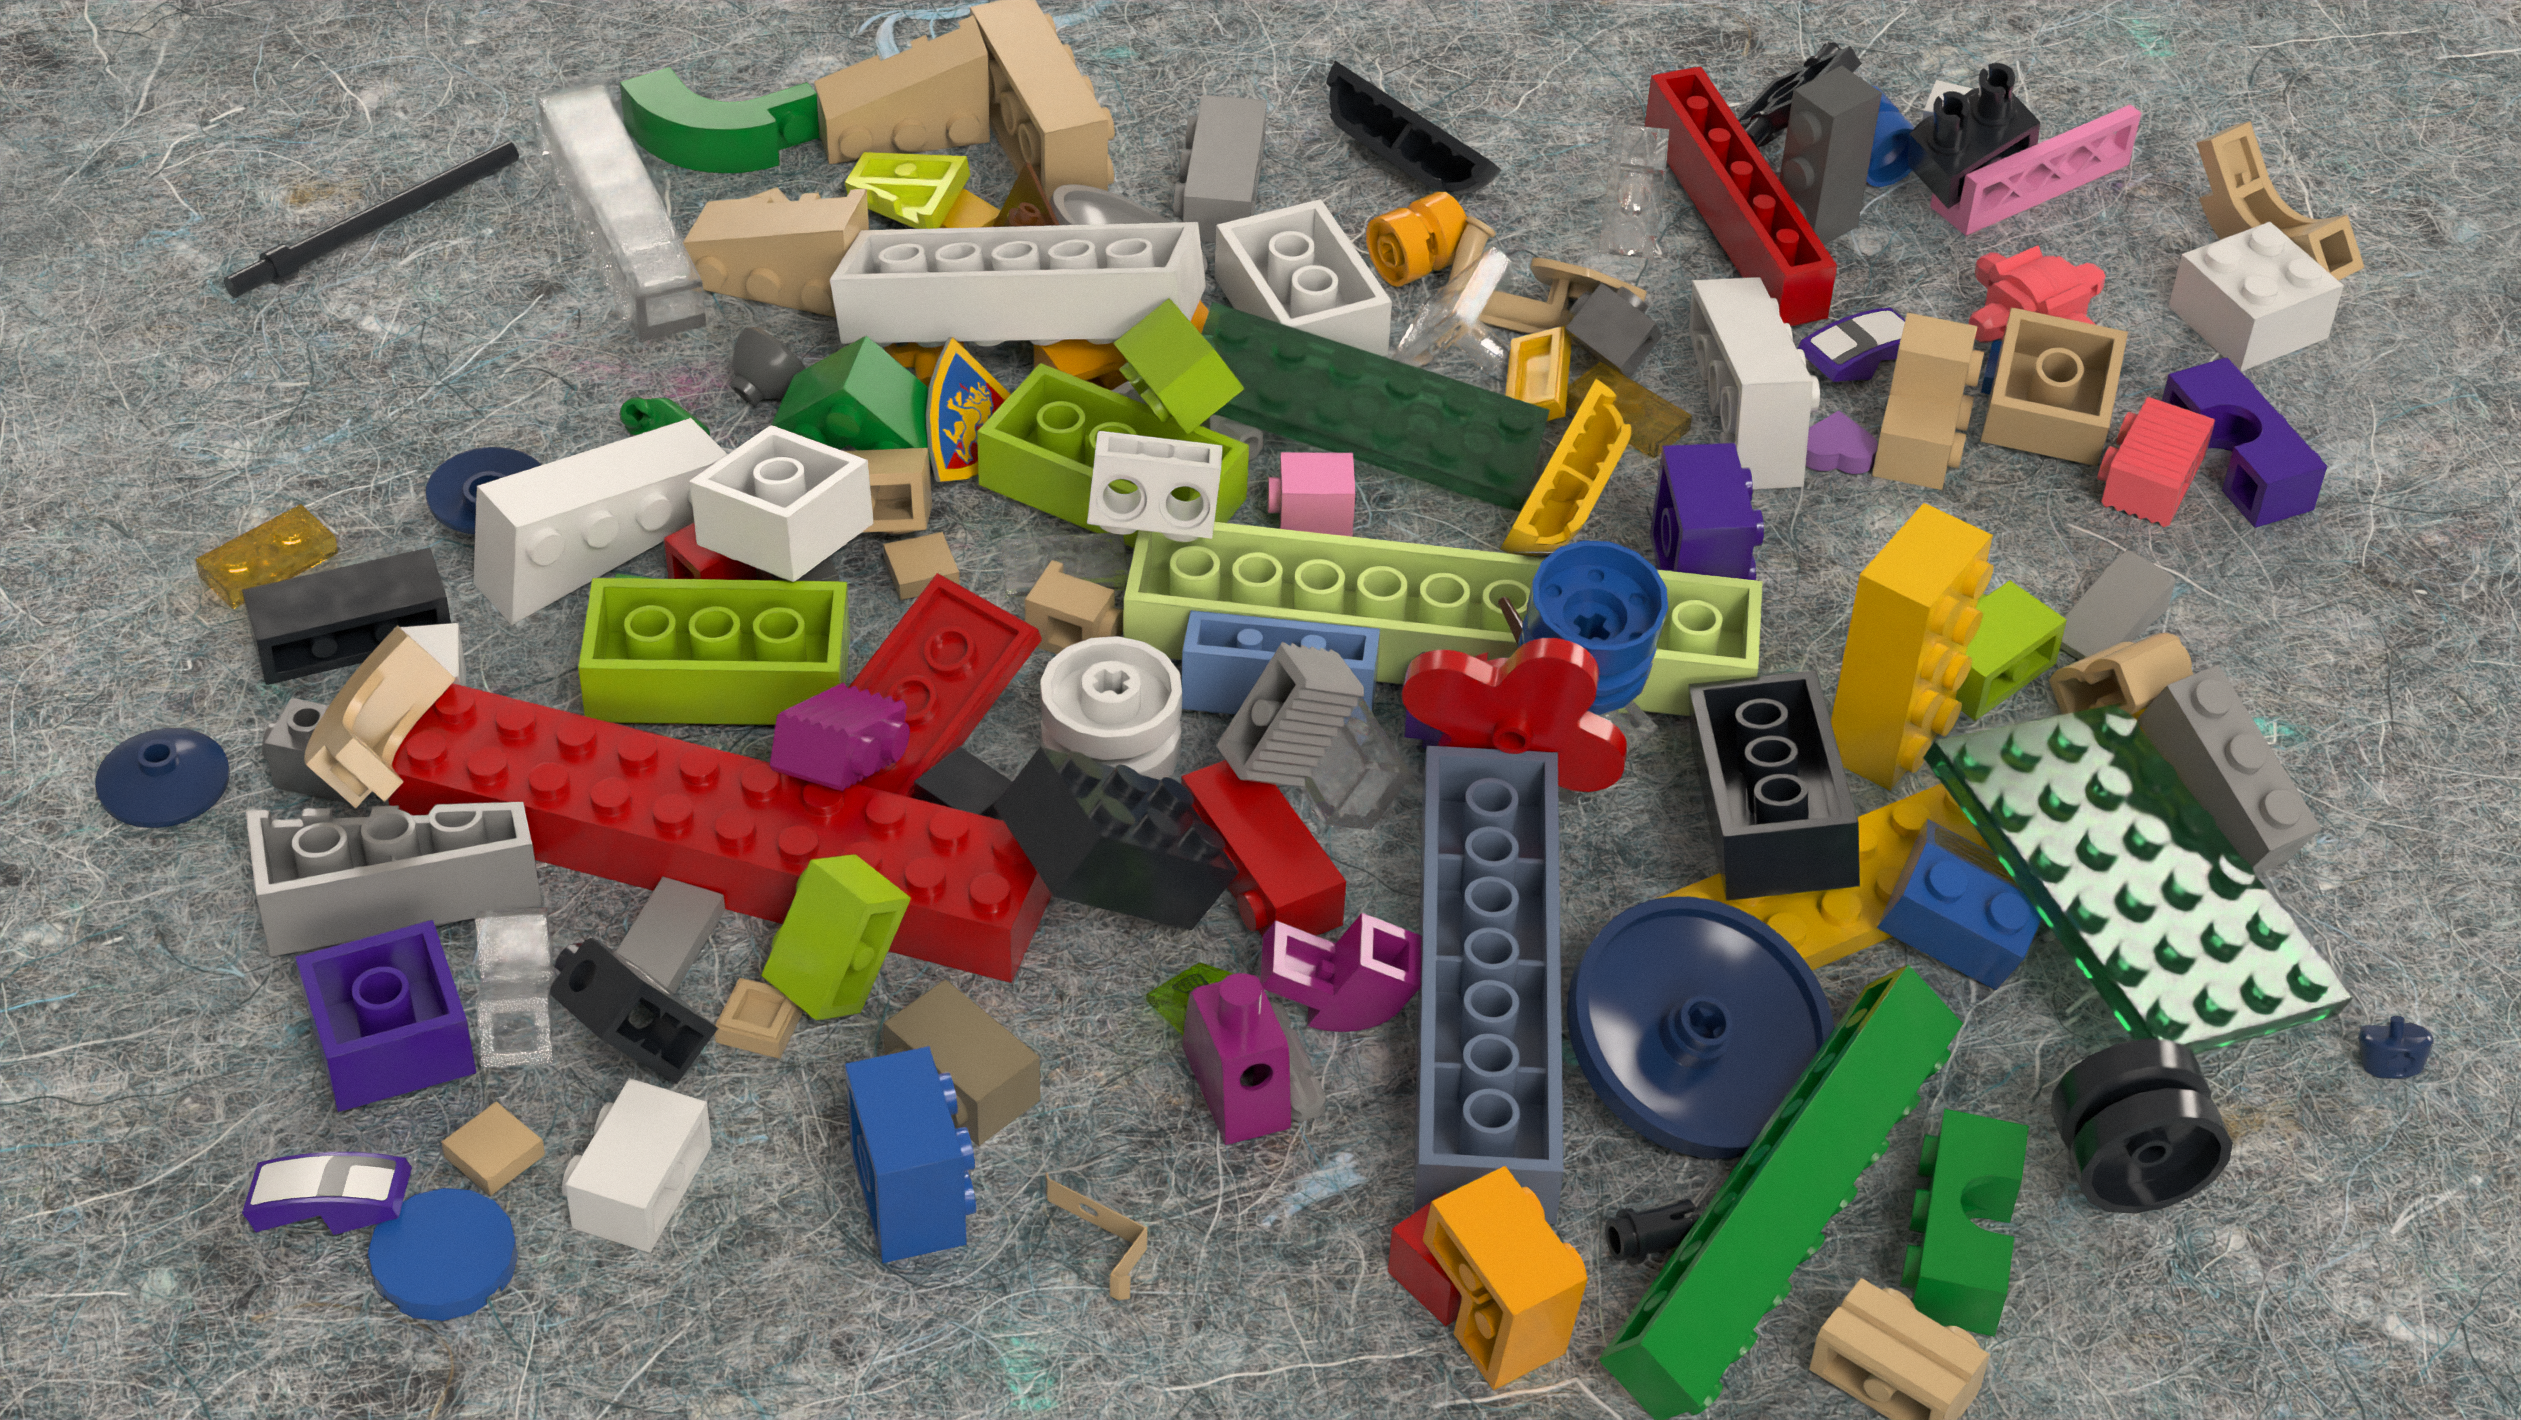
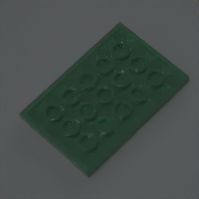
M2120 703L1938 739L1933 742L1924 755L1923 759L2134 1041L2146 1038L2170 1040L2192 1050L2195 1055L2339 1015L2353 999L2337 979L2331 966L2319 956L2296 927L2290 914L2281 908L2255 875L2252 866L2240 856L2221 832L2212 815L2203 809L2180 780L2174 767L2162 757L2143 733L2136 719L2128 712L2119 709Z

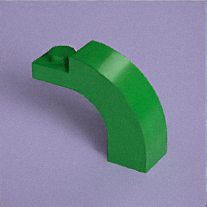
M671 67L620 82L625 128L646 151L665 162L682 168L722 174L765 170L780 166V150L820 138L817 93L808 82L744 101H718L702 97L688 89Z

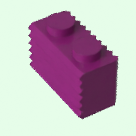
M844 682L777 715L770 759L771 770L843 791L845 787L849 788L851 784L855 785L857 781L861 782L863 778L867 779L868 776H873L874 772H879L880 768L885 769L886 765L890 766L891 763H896L903 756L910 735L909 725L905 723L907 706L902 699L894 702L891 696L883 699L879 692L871 696L867 689L859 692L856 686L848 689Z

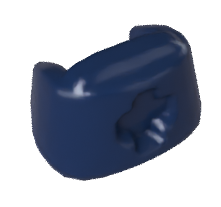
M2392 1016L2390 1018V1026L2365 1025L2361 1027L2358 1034L2363 1068L2367 1073L2376 1078L2402 1079L2421 1073L2425 1067L2434 1043L2433 1035L2429 1030L2412 1022L2404 1023L2405 1019L2401 1016Z

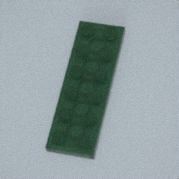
M1212 302L1201 334L1245 388L1216 411L1215 415L1333 453H1353V459L1514 511H1521L1539 452L1549 409Z

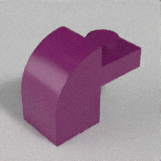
M1361 913L1336 943L1275 921L1263 935L1260 982L1264 990L1308 1006L1307 1026L1333 1032H1352L1369 1029L1383 1024L1394 1017L1421 988L1422 935L1365 913Z

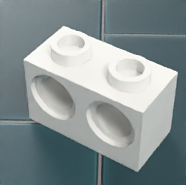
M1098 431L1087 524L1100 525L1103 530L1114 534H1131L1136 530L1159 532L1168 539L1180 542L1194 541L1199 537L1212 539L1221 474L1222 445ZM1117 479H1127L1136 484L1138 489L1130 494H1119L1114 492L1108 484ZM1187 486L1194 488L1201 495L1193 501L1185 502L1177 500L1170 492L1175 488Z

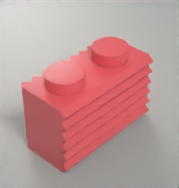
M2147 396L2138 414L2132 412L2126 414L2116 441V445H2119L2120 448L2109 446L2104 455L2097 477L2098 480L2106 482L2101 501L2106 508L2113 506L2117 512L2125 510L2128 516L2136 514L2140 520L2147 517L2151 524L2159 522L2162 527L2169 526L2206 456L2215 419Z

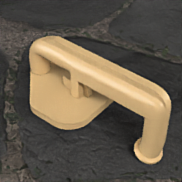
M1473 216L1466 218L1468 225L1460 239L1445 292L1446 307L1454 316L1528 335L1560 326H1565L1566 328L1570 323L1567 319L1570 311L1567 309L1569 298L1578 299L1587 291L1593 294L1601 282L1615 293L1623 286L1643 301H1645L1647 294L1646 290L1596 270L1545 258H1532L1530 269L1539 282L1551 286L1547 302L1475 286L1474 281L1483 249L1489 237L1494 238L1496 232ZM1572 340L1571 345L1578 346V345H1577L1576 343H1574L1573 340Z

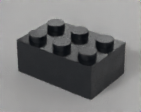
M1040 746L994 805L1055 898L1193 930L1239 873L1223 850L1225 848L1223 838L1212 827L1202 821L1192 806L1194 803L1192 794L1182 784L1169 777H1163L1161 780L1141 775L1123 764L1112 767L1094 762L1088 756L1077 751L1066 754Z

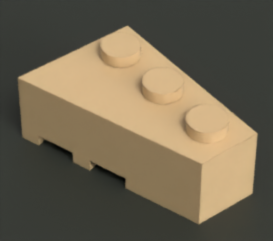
M974 15L958 21L959 29L930 41L926 35L910 41L911 49L882 61L876 55L814 81L818 103L819 134L829 164L858 161L863 152L909 154L990 142L988 52Z
M867 189L850 190L847 197L821 199L819 192L805 193L801 195L799 201L774 203L771 196L708 201L683 241L687 287L836 318L830 278L860 231L869 230Z

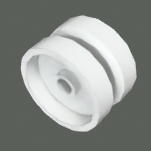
M1119 636L1089 638L1068 646L1048 662L1040 680L1042 712L1041 747L1066 754L1077 751L1088 756L1094 762L1112 767L1123 764L1141 775L1158 780L1173 774L1181 755L1180 717L1182 715V686L1180 673L1166 654L1142 641Z

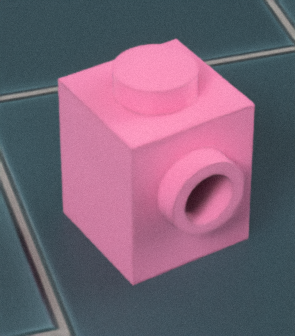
M1281 452L1279 477H1268L1267 497L1268 513H1279L1280 529L1353 536L1355 507L1353 453Z

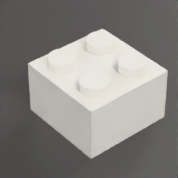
M2267 222L2182 254L2168 307L2224 358L2228 357L2242 372L2327 339L2344 285L2275 225Z
M772 425L689 481L697 545L792 582L805 575L874 524L868 460Z

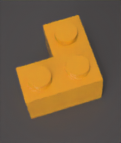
M1503 1166L1433 1200L1429 1210L1423 1242L1463 1296L1453 1334L1493 1391L1566 1354L1588 1277L1583 1260L1576 1249L1569 1243H1562L1546 1222L1543 1207L1535 1193L1528 1187L1521 1188L1508 1168Z

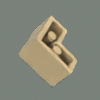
M1907 313L1872 476L1942 490L1947 467L1959 469L1966 434L1955 432V429L1967 431L1974 401L1973 396L1963 395L1964 386L1977 387L1984 352L1973 350L1977 326Z

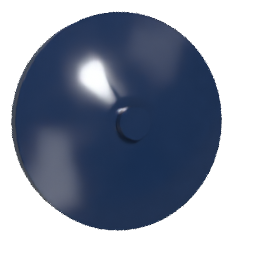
M1689 896L1665 897L1646 901L1614 917L1601 929L1579 959L1571 978L1567 998L1568 1030L1576 1059L1586 1079L1604 1104L1625 1124L1645 1138L1673 1151L1701 1158L1733 1159L1743 1157L1835 1029L1829 1004L1816 976L1806 961L1786 939L1761 920L1738 908L1718 901Z

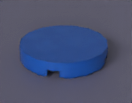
M441 1188L415 1194L403 1201L399 1218L379 1223L374 1229L368 1249V1256L375 1289L384 1300L386 1296L389 1301L398 1305L400 1312L414 1319L444 1321L470 1315L487 1305L486 1298L495 1293L499 1287L502 1292L513 1277L518 1252L511 1219L494 1200L472 1190Z

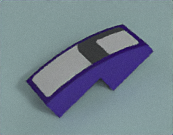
M1891 307L1860 312L1830 323L1800 341L1797 349H1802L1805 358L1833 382L1872 379L1881 360L1897 359L1905 319Z
M367 1152L305 1153L258 1162L242 1214L255 1232L321 1216L334 1235L397 1219L400 1215L412 1167L404 1157Z

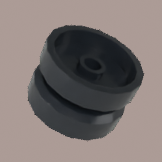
M2146 1038L2118 1043L2086 1057L2066 1072L2052 1093L2050 1111L2060 1137L2070 1152V1163L2079 1186L2089 1203L2108 1212L2136 1214L2163 1209L2193 1197L2215 1181L2229 1163L2233 1142L2219 1110L2211 1099V1090L2192 1050L2170 1040Z

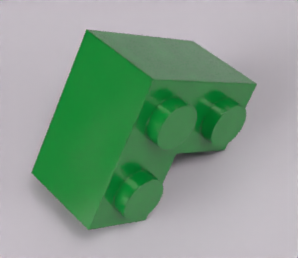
M864 336L795 374L771 425L838 450L848 445L853 446L856 450L928 448L926 409L929 387L868 336Z

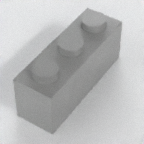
M1201 95L1198 116H1188L1186 149H1182L1179 181L1186 184L1176 183L1173 216L1183 218V222H1198L1200 242L1216 243L1217 224L1254 216L1265 148L1267 100Z
M2219 665L2167 685L2137 719L2237 883L2289 861L2322 829Z

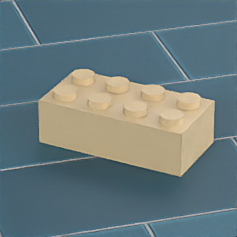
M999 0L971 6L970 16H975L988 52L990 127L1018 176L1025 162L1031 163L1048 201H1050L1054 191L1063 185H1086L1108 191V185L1114 183V169L1108 154V141L1113 140L1115 136L1113 119L1107 107L1101 108L1097 102L1090 78L1087 75L1081 76L1078 71L1071 47L1068 44H1062L1059 40L1052 16L1049 13L1044 14L1036 0Z

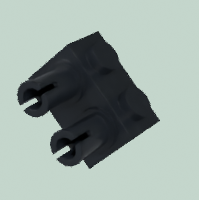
M1989 64V73L1983 68L1978 78L1979 88H1974L1965 95L1956 91H1947L1943 93L1944 100L1938 96L1933 104L1934 116H1929L1922 120L1914 128L1913 132L1910 133L1908 166L1947 209L1960 202L1966 174L2038 144L2040 121L2013 93L2015 73L2012 68L2005 64Z

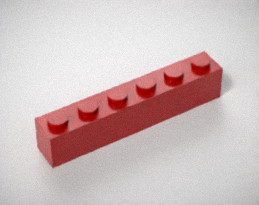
M1699 66L1651 75L1644 128L1742 278H1761L1770 298L1777 299L1779 315L1783 323L1796 326L1828 319L1837 264L1706 72Z

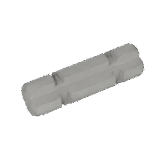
M1272 1002L1270 1004L1289 1047L1291 1118L1300 1123L1309 1118L1317 1119L1325 1112L1324 1103L1326 1095L1319 1080L1311 1076L1314 1070L1296 1031L1288 1028L1292 1023L1285 1008L1277 1002Z

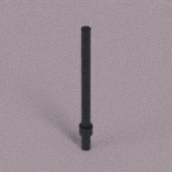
M506 141L287 247L285 244H279L261 253L259 261L224 277V285L228 293L233 298H237L270 281L274 284H279L297 275L299 267L518 161L519 153L517 148L511 141Z

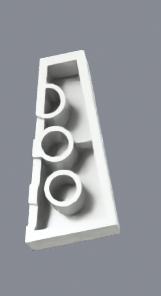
M1760 277L1693 280L1689 334L1702 380H1708L1709 405L1712 415L1721 417L1724 432L1720 434V443H1735L1741 467H1749L1751 470L1753 489L1803 487L1810 412H1816L1819 408L1820 389L1817 377L1810 376L1806 368L1803 350L1796 349L1793 343L1789 323H1783L1779 315L1777 299L1770 298Z
M689 418L478 485L473 584L511 625L521 621L591 582L592 578L602 576L663 542L665 537L694 523L689 481L728 454L700 426Z

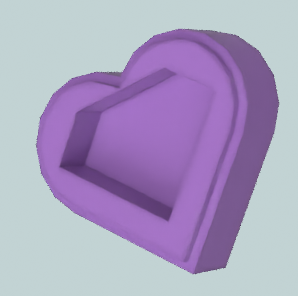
M1837 411L1809 427L1805 466L1816 471H1830L1837 468L1849 474L1868 472L1874 467L1878 447L1877 440L1872 434L1841 411Z

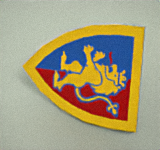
M949 337L937 360L928 390L926 409L927 441L936 482L965 480L978 474L977 431L1011 395L953 337Z

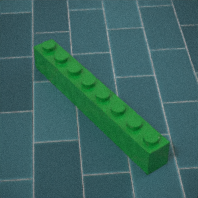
M1909 964L1865 985L1598 1358L1602 1365L1654 1420H1666L1688 1412L1691 1416L1697 1415L1707 1409L1718 1398L1723 1389V1384L1719 1379L1730 1364L1743 1357L1755 1344L1758 1334L1754 1328L1762 1316L1777 1307L1787 1297L1792 1288V1284L1788 1279L1797 1265L1808 1260L1822 1246L1825 1235L1821 1230L1830 1217L1838 1214L1854 1199L1858 1192L1854 1182L1864 1169L1873 1165L1886 1152L1890 1142L1885 1137L1893 1125L1907 1117L1919 1104L1921 1096L1917 1093V1090L1924 1080L1934 1075L1949 1060L1951 1051L1947 1047L1963 1023Z

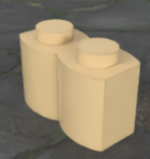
M2157 633L2136 643H2118L2063 667L2053 673L2049 682L2064 721L2073 726L2081 727L2086 724H2093L2106 717L2111 719L2125 718L2145 709L2167 685L2193 675L2190 655L2181 644L2180 638L2169 633Z

